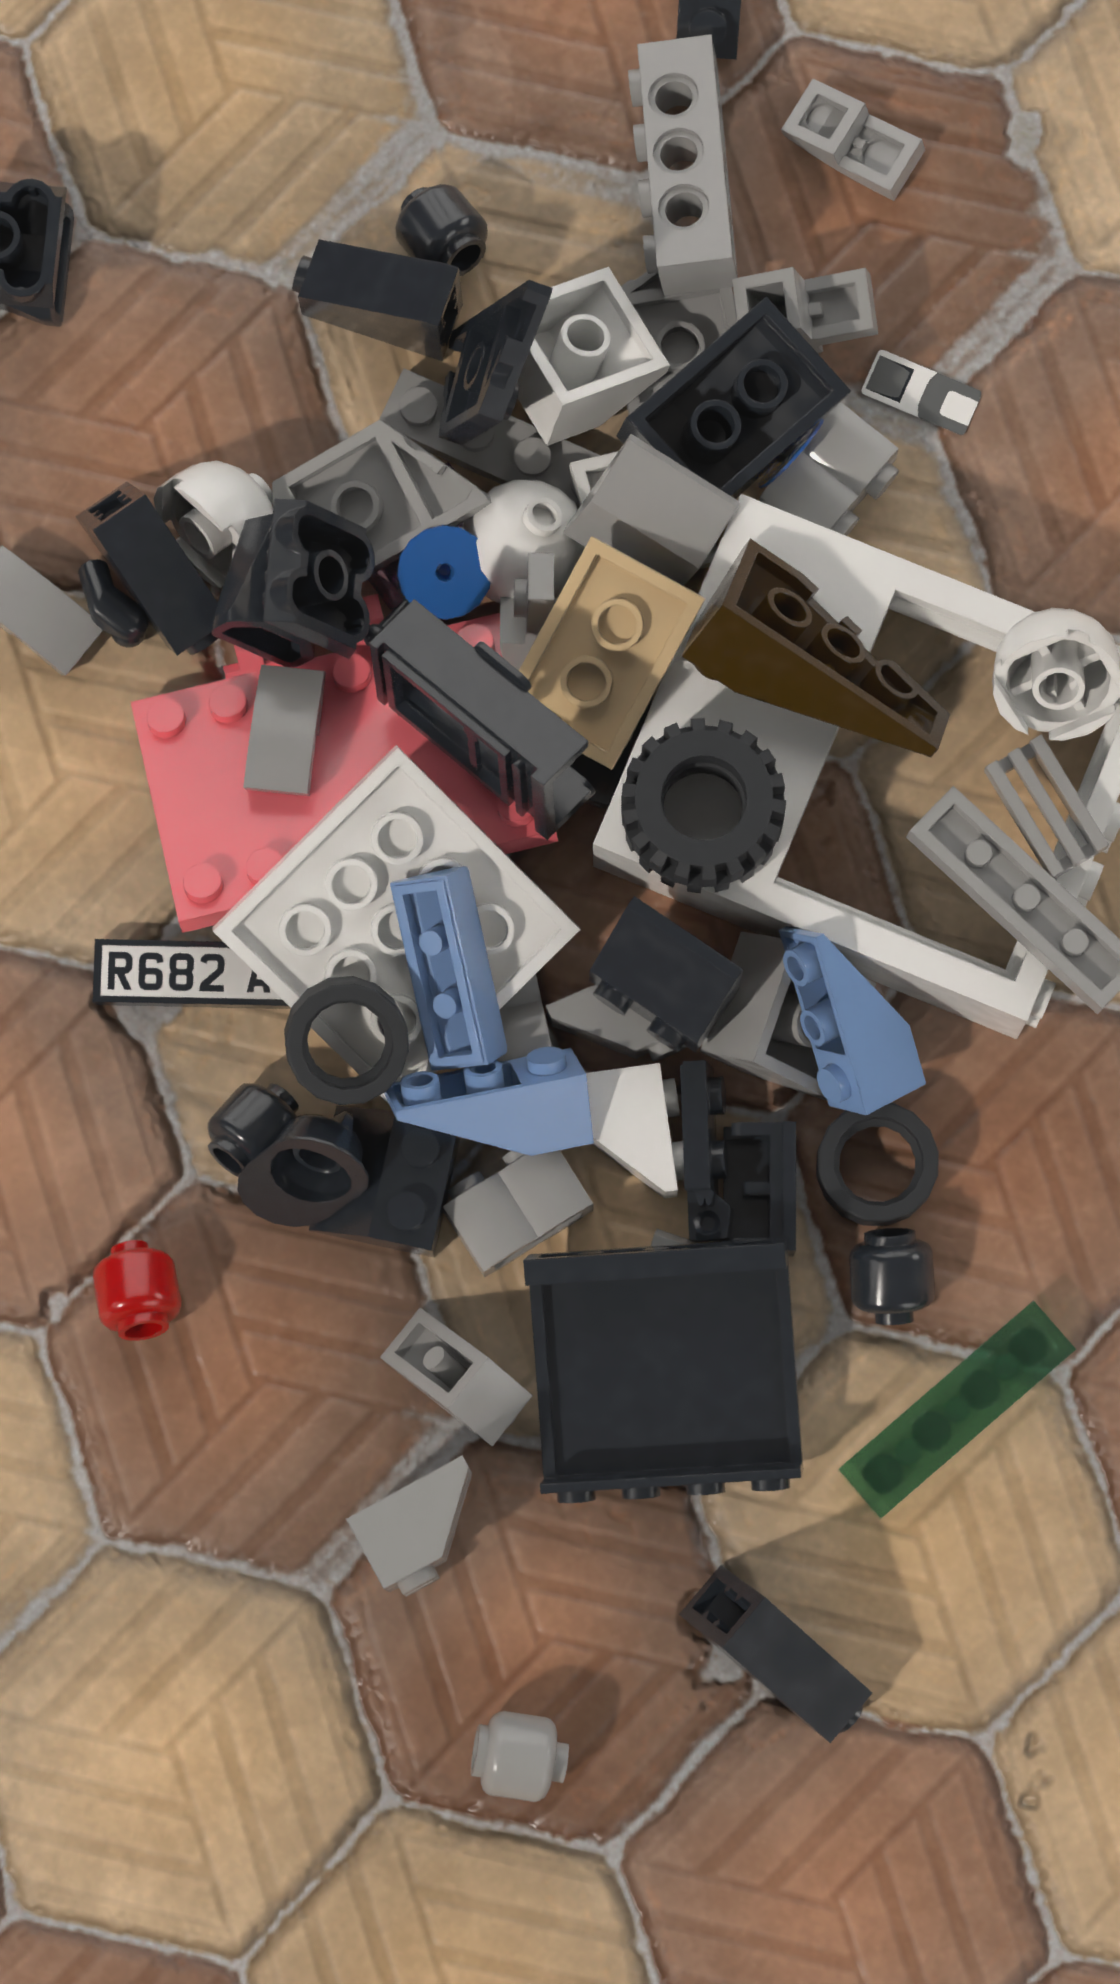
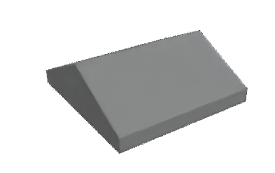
M630 434L569 521L563 534L586 547L590 537L593 536L684 586L700 569L738 508L739 501Z

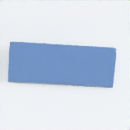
M466 866L454 867L391 882L390 887L431 1071L490 1064L506 1054L507 1042L468 868Z

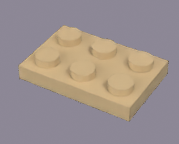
M591 536L519 669L531 683L532 688L528 692L588 740V748L582 754L613 770L706 598Z

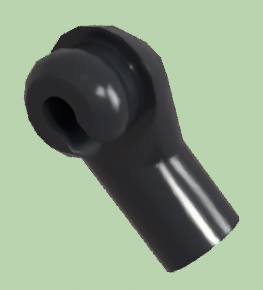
M94 559L82 564L78 570V575L94 623L102 630L111 634L114 641L122 647L129 648L139 645L145 639L148 627V618L141 606L114 586L108 564L105 561Z

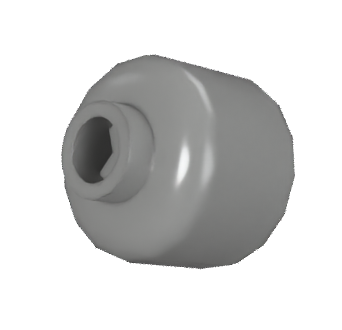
M500 1711L492 1716L488 1725L479 1724L477 1727L471 1759V1776L480 1777L483 1791L490 1796L537 1802L545 1798L550 1789L551 1781L564 1782L568 1764L569 1744L557 1742L555 1723L547 1717Z

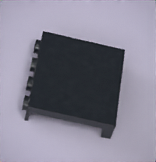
M787 1237L529 1254L523 1260L525 1286L530 1288L544 1478L540 1483L541 1494L557 1493L558 1503H582L596 1500V1491L621 1489L623 1499H648L660 1496V1487L686 1485L687 1495H713L725 1492V1483L751 1481L752 1491L763 1492L790 1488V1479L802 1477L804 1466Z

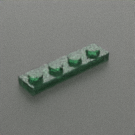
M1033 1300L837 1471L880 1520L1072 1354L1076 1348Z

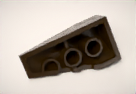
M750 538L696 621L681 657L692 663L703 676L719 681L735 693L932 757L939 749L950 714L895 661L888 659L878 661L864 648L858 638L863 630L848 616L838 623L817 603L813 596L818 592L819 588L803 573Z

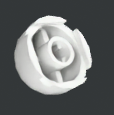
M220 461L203 462L182 470L159 486L154 496L156 511L164 523L171 519L174 528L180 535L176 541L200 577L218 588L224 585L245 520L273 514L274 510L272 507V491L260 476L254 473L247 474L239 467Z
M512 480L492 488L487 493L490 495L492 503L464 521L462 526L463 529L478 538L476 544L480 567L491 582L486 596L500 603V597L514 598V579H527L528 553H553L554 598H558L585 549L583 545L563 534L567 524L578 510L575 502L559 488L543 481Z
M1050 608L1031 613L1016 623L999 644L995 657L992 683L993 696L999 713L1018 731L1028 734L1029 727L1036 731L1048 732L1049 740L1059 741L1088 735L1109 722L1116 712L1115 703L1120 697V656L1113 636L1094 618L1074 609Z

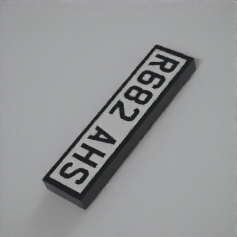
M95 939L92 999L94 1005L291 1009L222 941Z

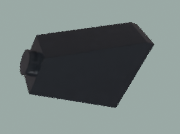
M321 239L318 240L312 258L305 255L302 256L292 285V291L299 293L298 300L302 315L439 361H443L451 333L455 328L463 306L458 267L446 263Z
M125 482L75 516L134 601L141 606L149 622L163 642L173 653L178 656L187 650L190 655H194L209 647L218 639L212 635V621L218 602L145 493L129 482Z
M722 1565L719 1566L679 1614L829 1743L839 1733L845 1732L856 1723L863 1711V1704L872 1694L865 1685L766 1597Z

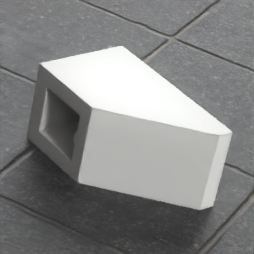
M660 1063L586 1073L593 1145L664 1199L677 1197V1181L684 1180L683 1141L671 1143L668 1117L680 1116L675 1078L662 1079Z

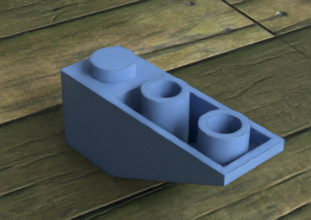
M787 926L780 929L779 933L785 951L783 956L784 967L788 976L794 982L802 1010L800 1015L801 1026L805 1035L811 1041L819 1069L817 1082L829 1106L868 1115L925 1085L926 1081L910 1025L823 933Z
M542 1047L529 1052L527 1057L501 1062L495 1060L488 1065L464 1067L461 1070L440 1074L426 1071L415 1072L404 1076L400 1082H394L384 1093L398 1121L530 1156L594 1143L587 1076L571 1048Z

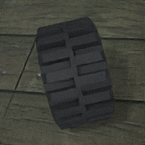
M705 718L691 719L689 727L679 729L676 722L665 727L664 735L659 739L655 740L651 736L642 745L639 757L637 759L633 757L627 768V777L622 786L621 796L622 826L625 828L627 844L631 852L635 851L637 853L639 864L648 873L652 870L661 876L660 882L672 888L675 883L686 885L687 892L701 893L702 887H714L715 892L728 890L731 882L739 879L743 883L754 876V870L760 864L763 866L772 856L776 842H779L786 809L782 773H777L775 768L776 759L767 748L762 751L757 746L758 738L748 730L743 735L732 731L733 723L719 719L718 727L705 725ZM706 773L716 775L729 782L736 789L742 801V814L738 824L727 834L709 840L690 838L678 832L669 823L664 811V800L667 791L678 780L688 775Z

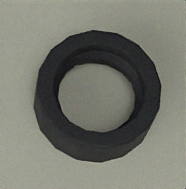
M355 976L327 978L308 988L291 1007L284 1028L287 1061L298 1083L316 1098L338 1105L365 1103L385 1093L402 1074L409 1053L407 1025L394 998L376 983ZM354 1003L366 1007L378 1017L384 1029L385 1046L381 1058L371 1070L357 1077L340 1078L327 1074L315 1064L309 1052L308 1034L312 1022L323 1010L335 1004Z
M891 1102L868 1115L845 1110L828 1126L817 1151L816 1177L824 1198L842 1217L862 1226H889L909 1218L927 1201L938 1177L939 1151L931 1130L914 1112ZM869 1127H886L899 1133L910 1144L915 1157V1174L909 1187L898 1197L884 1202L867 1201L856 1196L845 1185L839 1170L840 1154L845 1142L856 1132Z

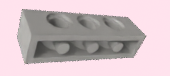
M712 35L637 44L639 68L628 70L632 106H643L644 116L643 124L633 125L637 161H648L649 179L638 180L642 217H653L654 235L643 236L647 273H659L664 296L733 287L732 279L738 278L719 73ZM675 106L688 107L687 110L677 115L665 114L667 110ZM680 161L694 162L689 168L684 170L669 169ZM694 216L699 218L697 222L690 226L680 227L674 225L683 217Z

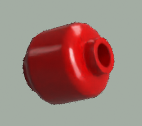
M130 1240L116 1244L110 1250L111 1255L102 1259L93 1270V1286L100 1322L109 1330L118 1332V1336L124 1340L139 1341L157 1337L169 1329V1323L178 1316L181 1309V1296L175 1263L166 1252L149 1248L146 1241Z

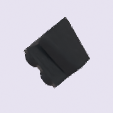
M33 178L22 179L16 183L0 182V309L46 326L60 327L64 318L74 227L73 209L69 204L65 203L67 187L48 186L43 181Z
M275 498L273 514L245 520L213 616L212 635L284 667H298L311 661L314 658L315 644L349 659L356 651L357 643L364 640L368 634L370 626L369 611L361 596L362 582L370 578L375 566V553L370 540L366 536L367 529L308 500Z

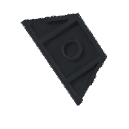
M528 280L452 331L449 349L461 354L456 373L449 371L445 377L444 406L441 413L439 438L463 445L483 432H487L490 428L502 422L503 419L507 420L510 417L518 398L519 384L517 382L550 300L552 287Z

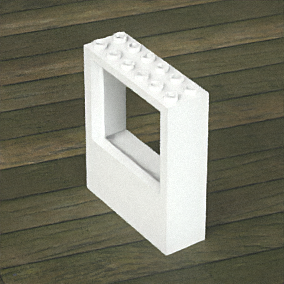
M740 494L738 508L729 520L699 591V595L705 597L706 600L661 681L593 842V867L760 935L781 938L779 930L786 926L823 933L865 978L1017 1039L1025 1024L1034 1028L1037 1027L1056 985L1055 982L1045 979L1048 968L1019 941L1015 944L1006 969H1003L777 877L839 727L735 693L719 681L703 676L692 663L681 656L696 621L750 538L803 573L815 584L819 590L813 596V599L838 623L848 616L863 631L858 638L864 648L870 653L888 609L997 652L999 644L1008 631L1016 623L1034 613V611ZM1116 645L1120 656V646ZM1120 697L1115 703L1116 712L1104 726L1078 790V795L1109 844L1107 849L1102 851L1106 854L1120 828V803L1117 802L1120 794ZM705 718V725L718 727L719 719L733 723L732 731L743 735L748 730L758 738L757 746L762 751L768 748L776 759L777 773H782L785 783L784 799L786 800L784 822L779 842H776L772 856L764 866L760 864L754 870V876L743 883L739 879L730 883L728 890L715 892L714 887H702L701 893L687 892L686 885L675 883L672 888L660 882L661 876L653 870L648 873L639 864V856L635 851L631 852L626 841L625 828L622 826V786L626 781L627 768L632 758L637 759L639 757L642 745L651 736L655 740L662 737L665 727L676 722L679 729L689 727L691 719ZM698 773L688 775L670 787L665 796L664 811L669 823L681 834L694 839L709 840L727 834L738 824L742 814V801L736 789L723 778L712 774ZM1069 814L1065 823L1081 848L1087 842ZM1058 841L1053 853L1059 861L1066 857L1067 854ZM1094 857L1055 879L1084 907L1090 901L1104 867L1103 864L1093 861Z

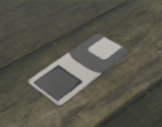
M885 350L878 351L861 390L868 397L959 435H963L966 432L981 398L980 390Z

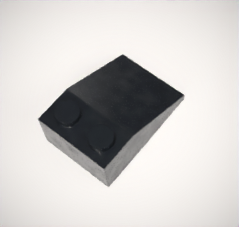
M766 296L628 415L616 436L623 444L630 434L636 436L736 499L846 398L851 390Z

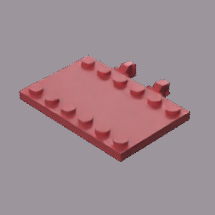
M378 594L362 597L369 611L370 625L379 624L384 617ZM500 613L447 625L471 646L474 647L480 641L484 642L503 657L500 650ZM364 640L357 643L356 651L349 659L337 653L314 657L311 661L301 666L290 667L326 672L319 736L316 735L310 796L252 791L243 788L252 716L261 665L284 666L268 659L264 660L263 657L234 645L238 663L223 666L226 679L130 702L182 933L214 926L395 745L505 854L558 842L557 832L546 840L535 831V820L531 814L527 812L523 817L516 812L515 801L508 806L394 712L388 703L384 706L378 701L371 650Z

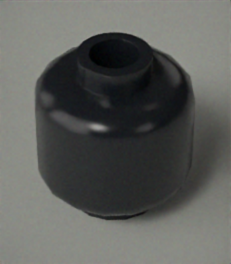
M439 184L429 188H418L405 198L401 205V213L396 222L395 233L397 241L411 257L458 267L460 276H463L476 267L483 258L486 251L485 242L488 236V229L485 219L455 186Z
M254 1083L242 1084L209 1119L207 1128L211 1142L208 1144V1150L224 1169L238 1177L247 1163L273 1144L289 1121L297 1117L295 1114L299 1109L297 1101L289 1092L277 1084L271 1083L267 1088Z
M908 1228L870 1230L864 1233V1241L855 1245L851 1250L849 1266L852 1302L858 1309L874 1313L876 1324L902 1325L914 1321L913 1312L926 1308L933 1301L935 1296L933 1251L928 1243L916 1239L915 1230Z

